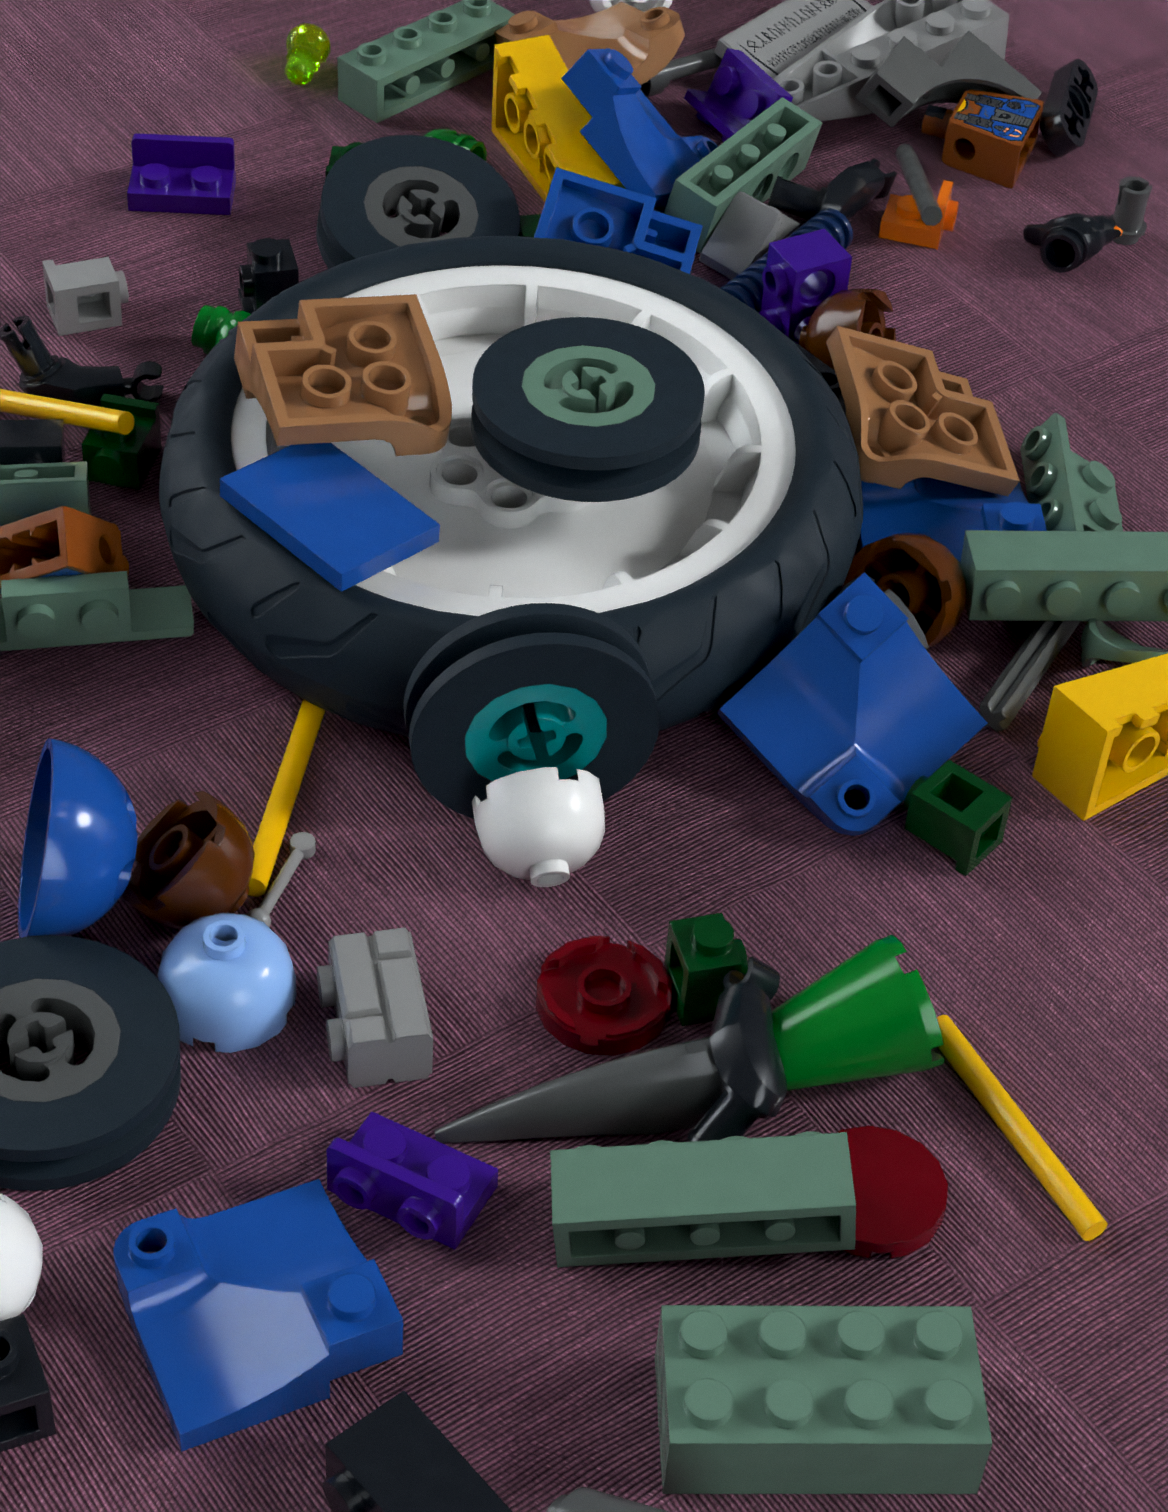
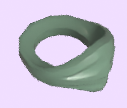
M1097 618L1088 619L1081 637L1082 667L1085 668L1093 665L1100 659L1135 663L1168 653L1166 649L1141 646L1121 636L1102 621H1097Z

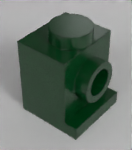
M103 394L100 399L101 407L130 412L134 417V428L127 435L89 429L82 442L83 461H87L88 480L140 490L162 449L159 403Z
M948 760L929 778L921 776L911 786L904 801V808L908 810L904 829L956 860L955 870L967 876L1002 843L1012 797L951 760Z
M722 913L669 921L664 967L672 980L671 998L681 1026L714 1021L719 995L726 990L723 984L724 976L734 969L745 975L748 971V959L744 944L740 938L734 939L733 927L724 919Z

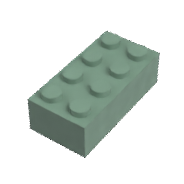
M661 1305L655 1349V1374L662 1494L978 1493L992 1447V1438L971 1306Z

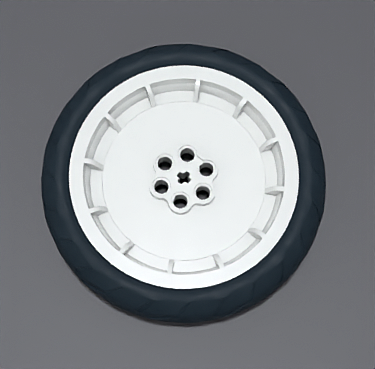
M477 236L403 245L362 256L320 272L282 291L243 320L297 319L300 300L417 295L442 361L451 396L452 420L446 445L439 451L430 454L395 456L392 445L384 440L331 442L440 524L439 542L340 592L220 497V478L290 446L276 445L269 422L256 398L246 399L234 360L238 325L228 332L226 338L221 339L212 348L185 385L174 408L171 427L164 447L159 480V503L173 559L188 592L209 623L259 671L306 701L357 724L407 737L408 733L403 708L404 695L413 670L426 652L450 631L471 619L498 609L531 603H556L585 608L608 617L625 629L637 642L646 660L659 708V731L698 717L701 712H709L739 692L790 644L839 593L851 566L863 522L859 457L849 422L831 387L793 341L757 311L704 279L640 255L564 239ZM593 317L633 324L661 335L682 349L691 358L704 382L705 396L697 454L689 467L669 484L653 492L624 500L608 502L569 501L541 495L522 488L491 468L482 458L473 441L471 433L472 379L474 369L482 354L491 344L511 331L536 322L558 318ZM534 703L523 704L530 732H542L537 720Z

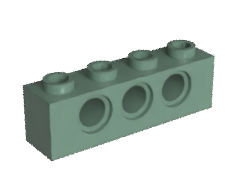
M780 98L675 179L664 214L703 225L696 252L701 254L735 195L740 191L745 192L764 203L771 196L777 176L791 181L805 169L822 122L785 98Z

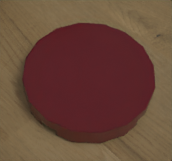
M589 936L569 941L548 955L541 967V974L537 979L536 1011L544 1028L563 1045L586 1054L615 1056L641 1049L660 1035L670 1017L672 980L662 961L644 946L627 940L626 947L610 943L609 936Z
M868 1125L838 1131L837 1133L847 1132L856 1201L855 1249L843 1251L851 1255L871 1258L872 1252H891L890 1258L907 1256L929 1243L943 1222L947 1203L948 1183L940 1162L922 1143L897 1130Z

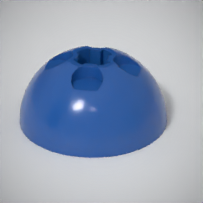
M51 738L46 740L39 758L26 822L18 896L19 938L43 935L71 936L93 925L107 914L123 895L130 882L136 856L138 838L136 830L137 818L129 794L119 778L106 764L90 752L65 741Z

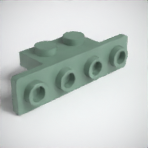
M1053 413L1041 426L1031 429L1024 438L1020 448L1028 503L1041 504L1047 531H1123L1122 515L1119 511L1115 489L1116 482L1113 474L1102 463L1095 460L1089 462L1070 450L1065 418L1057 413Z
M127 571L1 580L0 651L189 637L194 634L191 595L186 585L129 589Z

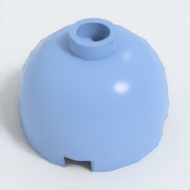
M218 913L200 917L184 926L162 953L157 979L166 989L175 1007L179 1023L180 1041L193 1046V1038L202 1042L215 1043V1052L233 1053L260 1046L278 1035L287 1024V1013L293 1005L295 1006L297 995L296 975L286 944L264 922L245 914Z

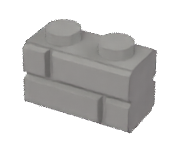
M405 927L374 931L372 936H367L365 932L333 936L328 941L329 965L317 966V984L321 1008L334 1006L336 1014L335 1019L326 1020L327 1042L331 1062L344 1060L348 1084H351L353 1088L385 1084L388 1079H393L396 1083L427 1079L432 1074L433 1034L411 931L408 932Z

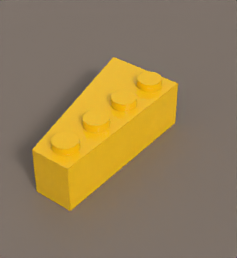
M550 35L494 44L491 131L544 202L546 201L556 167L625 188L580 133V130L591 120L592 116L561 79L568 69Z
M1168 653L1053 687L1043 732L1037 743L1039 749L1032 777L1082 821L1093 817L1168 775Z

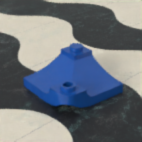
M611 48L588 49L561 78L592 116L591 120L580 130V133L626 189L657 198L654 207L666 206L675 179L716 149L718 145L710 138L703 137L702 135L680 137L640 90L642 86L631 74L633 72L631 63L620 52Z
M556 167L534 238L564 239L613 248L661 262L690 274L703 225L655 211L654 206L657 198Z
M933 478L914 479L906 483L901 489L861 481L863 522L857 543L858 552L865 545L894 534H922L947 547L961 563L965 530L1047 531L1041 504L1028 503L1020 482L1007 497Z
M865 572L821 610L817 617L718 711L719 717L804 807L828 828L837 833L850 836L864 834L877 826L905 800L908 791L921 776L929 778L988 723L930 656L908 625L907 620L909 618ZM853 789L862 792L866 798L865 808L860 810L850 808L844 800L845 792Z
M319 1179L205 1217L185 1218L175 1208L130 1224L119 1234L115 1241L113 1255L118 1288L136 1340L181 1452L329 1399L331 1380L403 1355V1318L375 1260H367L358 1249L338 1217Z

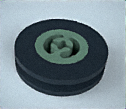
M568 317L540 321L518 328L499 338L489 346L478 360L472 379L471 433L478 452L488 465L501 476L522 488L541 495L569 501L608 502L629 499L653 492L669 484L679 477L694 460L700 443L701 417L705 396L704 382L697 366L682 349L661 335L645 328L621 321L593 317Z

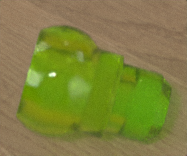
M309 23L299 24L291 29L286 38L287 63L285 65V74L292 83L297 85L309 83L320 64L325 62L330 54V39L319 26Z

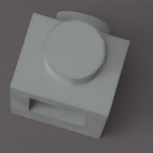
M109 257L55 265L53 259L42 261L46 304L59 336L122 326L121 303L129 302L128 286L124 272L122 270L115 271Z

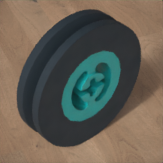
M531 603L515 605L483 614L465 622L442 637L426 652L413 670L404 695V719L409 737L411 757L419 780L426 790L440 803L459 814L473 819L472 800L475 795L481 802L487 799L486 785L496 779L516 772L543 767H557L559 779L577 781L576 769L590 772L599 778L604 801L628 784L641 770L654 749L660 727V714L656 695L651 684L646 660L637 642L625 629L608 617L585 608L566 604ZM534 703L537 720L542 732H530L523 704Z

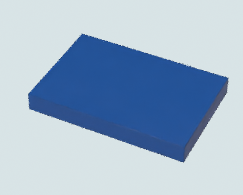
M332 443L290 445L220 478V497L340 592L439 542V523Z

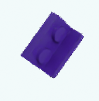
M727 48L715 72L708 92L687 89L684 99L697 110V118L708 125L714 126L722 134L721 140L725 142L783 97L791 102L793 97L741 50Z
M140 133L133 135L131 141L133 167L127 191L128 211L231 215L236 184L235 145L232 138Z
M371 1111L349 1142L336 1137L326 1149L328 1191L335 1193L339 1199L353 1208L369 1209L399 1223L408 1233L424 1240L433 1239L454 1250L498 1187L499 1169Z

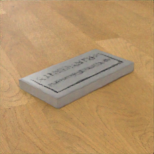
M785 0L720 38L714 53L722 59L727 48L741 50L773 79L872 8L873 5L866 0Z

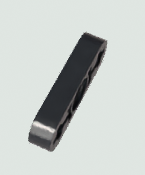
M1078 58L1054 72L1040 120L1042 137L1050 151L1057 157H1063L1084 145L1098 94V87L1093 73L1087 64Z

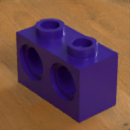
M825 228L770 242L767 264L762 273L764 288L759 314L783 334L799 344L801 330L805 325H808L809 319L818 305L829 296L841 290H848L852 256Z

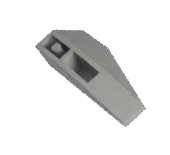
M885 0L874 5L775 76L773 80L793 97L791 103L819 121L871 114L873 112L856 99L855 96L903 36L922 49L939 65L949 51L969 30L1005 60L1009 14L989 0Z

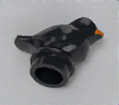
M1078 212L1051 219L1046 224H1029L1023 231L1026 242L1041 246L1040 255L1043 263L1049 269L1060 273L1078 268L1082 263L1098 254L1104 246L1123 234L1122 229L1116 226L1115 221L1108 215L1089 216Z

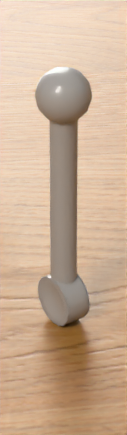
M298 832L292 835L289 841V857L259 907L250 910L246 914L247 916L262 921L270 927V913L300 862L311 858L315 854L316 840L310 833Z

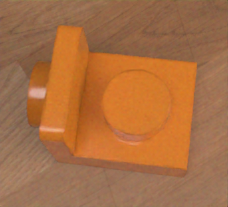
M943 180L937 198L938 205L942 211V219L933 226L926 225L922 221L912 195L899 196L891 194L881 219L878 238L938 250L944 230L953 232L957 218L959 201L951 200L954 182Z

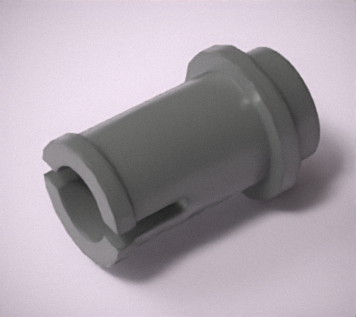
M1136 176L1121 179L1115 211L1110 217L1115 221L1116 226L1122 229L1123 234L1114 239V242L1132 245L1145 235L1147 225L1143 219L1148 198L1152 191V185H1149L1148 180Z

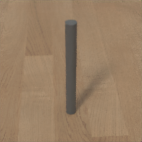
M902 144L896 150V158L922 221L929 226L936 225L942 219V211L913 146Z

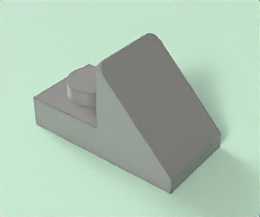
M740 191L733 198L703 248L699 261L732 280L767 253L770 242L785 239L800 227V223L782 214L775 207L768 206Z

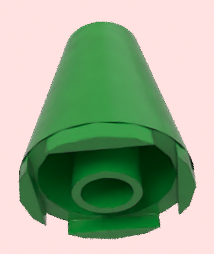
M893 934L882 939H876L772 1010L773 1032L786 1074L787 1091L927 1071L944 1064L945 1057L931 1050L944 1045L932 1002L918 970L903 973L895 956L906 953L907 950L902 942Z

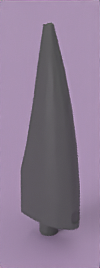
M704 1037L650 1049L543 1082L486 1105L434 1130L436 1141L440 1143L591 1135H656L695 1127L724 1092L725 1088L713 1058L710 1037Z

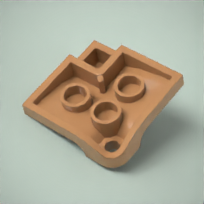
M624 2L591 15L567 20H552L534 10L523 11L512 16L508 20L507 25L494 31L498 44L550 35L568 70L588 49L611 48L620 52L631 63L633 67L631 74L640 85L656 76L668 65L677 53L685 36L680 15L677 12L666 7H655L643 12Z
M416 294L300 300L297 319L238 322L234 360L246 399L256 398L269 422L277 446L384 440L392 445L395 456L434 453L446 445L452 420L451 396L442 361Z
M836 326L826 343L844 399L846 418L849 422L858 453L861 481L901 489L906 483L914 479L933 478L1009 496L1020 480L992 401L973 397L967 378L940 372L931 350Z

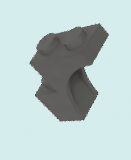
M968 30L939 65L922 49L903 36L883 59L855 98L893 128L906 114L922 106L934 103H959L964 92L970 89L1038 99L1042 91Z

